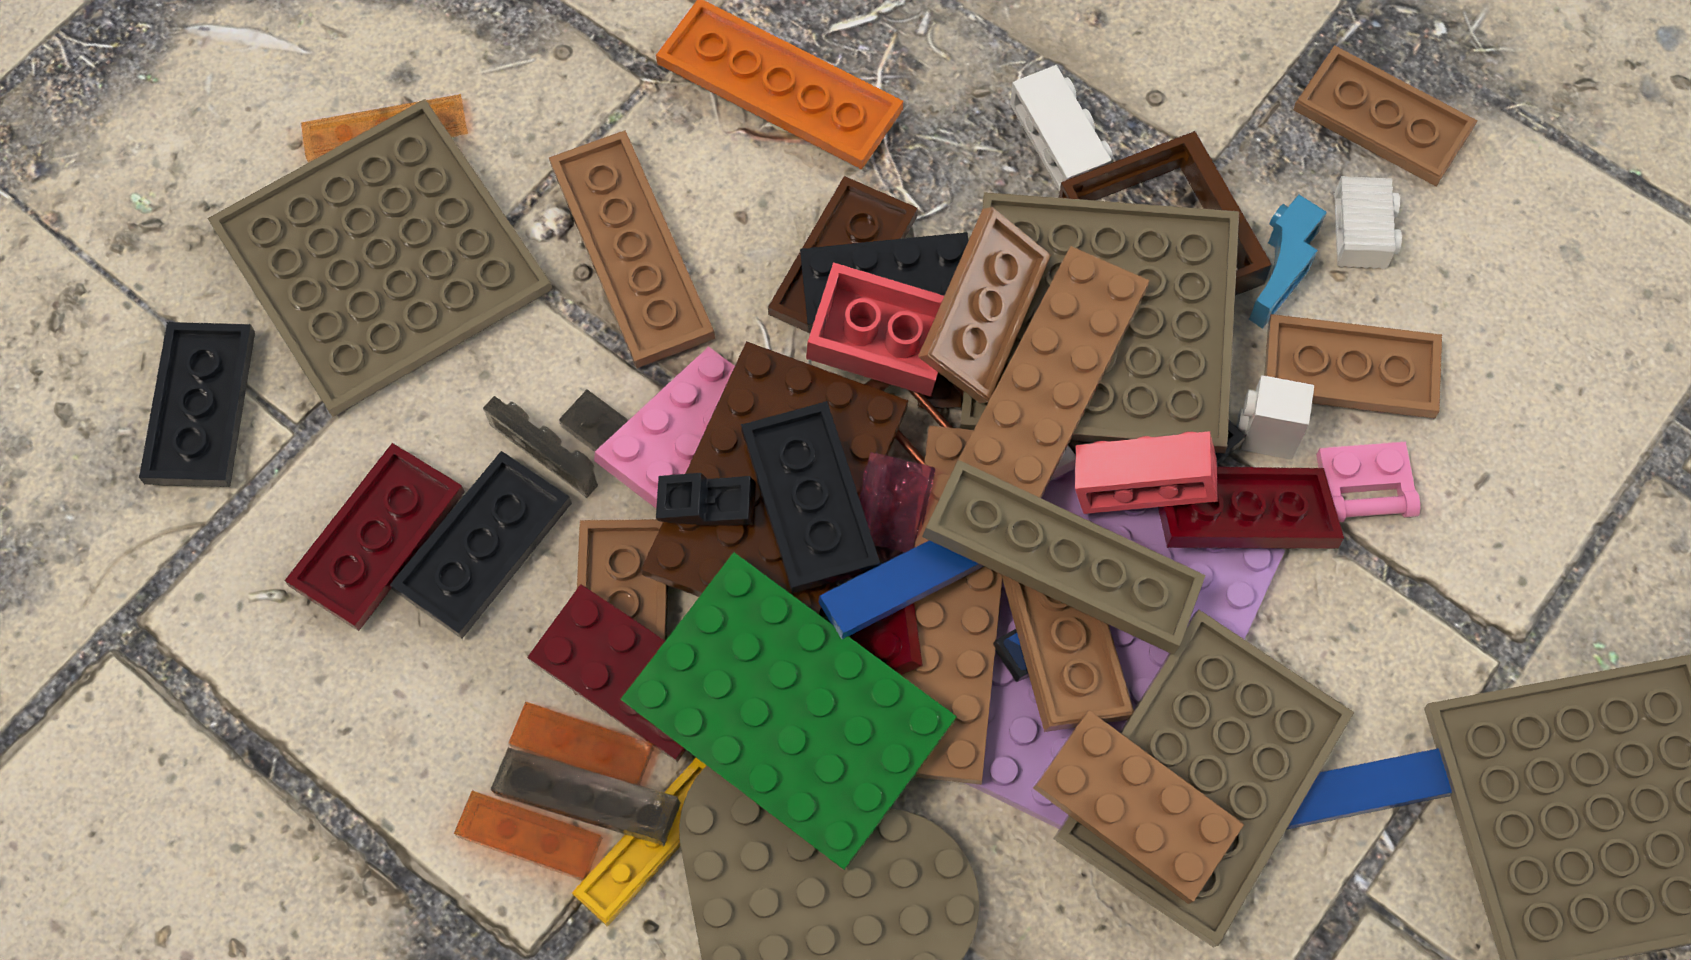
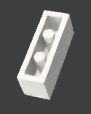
M1057 65L1012 83L1010 105L1059 191L1061 182L1113 163V154L1110 146L1106 141H1100L1095 132V125L1090 112L1087 109L1082 110L1076 99V90L1072 81L1068 77H1063Z

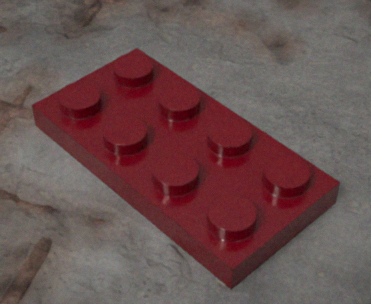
M392 443L284 581L296 592L352 628L360 631L392 589L390 584L465 493L462 485Z
M1217 467V502L1158 507L1167 548L1339 549L1344 539L1324 468Z
M580 584L528 655V660L676 762L680 760L686 751L681 745L620 700L665 640Z

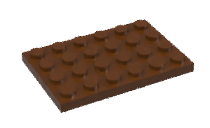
M746 341L685 474L702 473L707 479L751 476L756 482L754 525L710 526L663 522L641 568L642 575L700 597L726 561L735 552L792 594L743 438L741 424L827 401L864 512L907 411L908 400ZM834 582L793 593L792 595L820 615L822 608L818 603L819 596L830 591Z

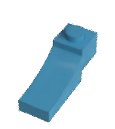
M1298 194L1289 207L1282 204L1269 223L1273 227V231L1268 244L1275 248L1273 272L1266 287L1257 298L1249 318L1250 321L1262 329L1268 323L1270 315L1277 312L1309 272L1318 251L1309 244L1319 233L1327 212Z

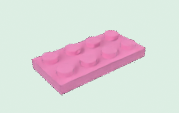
M708 346L595 451L594 461L656 508L659 476L686 473L735 366Z

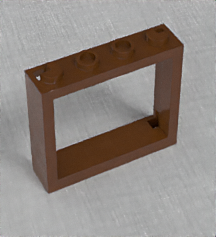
M1196 131L1061 182L1058 198L1095 201L1181 168L1203 209L1239 211L1236 265L1238 270H1236L1235 296L1262 286L1266 282L1272 264Z

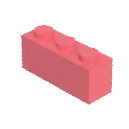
M1210 431L1198 433L1185 432L1179 435L1160 437L1143 436L1131 440L1097 441L1092 444L1076 445L1075 491L1083 514L1217 502V458Z

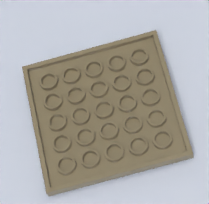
M426 99L207 218L332 418L553 290L551 282Z
M984 192L982 209L993 207L1051 254L999 381L1067 251L1072 246L1150 281L1071 440L1111 442L1137 439L1143 436L1160 437L1179 435L1185 432L1198 433L1210 431L1215 453L1225 454L1228 442L1239 211ZM964 392L960 429L974 430L988 402L979 403Z
M1691 654L1428 703L1425 706L1424 711L1436 749L1439 748L1452 790L1450 794L1500 960H1617L1691 945Z

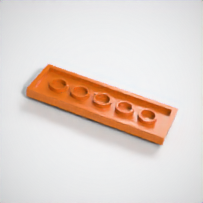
M697 0L656 54L658 65L860 169H863L903 111V100L705 0Z

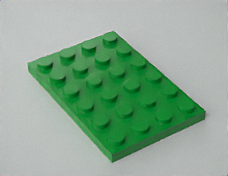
M733 552L620 699L843 870H846L957 719L956 715L849 636L841 639L834 625L735 552Z

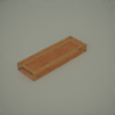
M525 702L508 742L511 748L637 791L654 750L653 745L529 702Z
M473 790L454 832L456 837L580 881H583L589 874L603 839L601 835Z

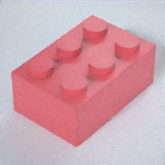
M833 262L808 339L806 359L931 396L938 372L918 356L944 295Z

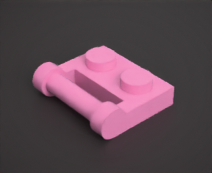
M1406 442L1319 448L1316 454L1318 468H1324L1339 522H1344L1347 517L1401 513L1404 518L1419 516L1420 498L1415 490ZM1396 489L1398 495L1344 500L1341 493Z

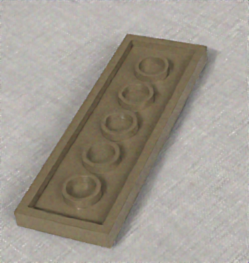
M960 460L957 461L922 535L923 538L1173 655L1181 645L1206 576Z

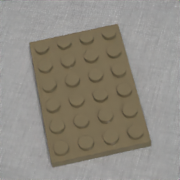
M1198 609L1187 625L1180 647L1174 655L1168 654L1120 733L1238 819L1244 826L1194 902L1187 904L1069 815L1053 839L1213 948L1219 946L1354 712Z

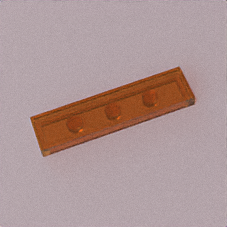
M461 94L426 100L451 137L468 134ZM418 102L301 122L305 157L308 163Z

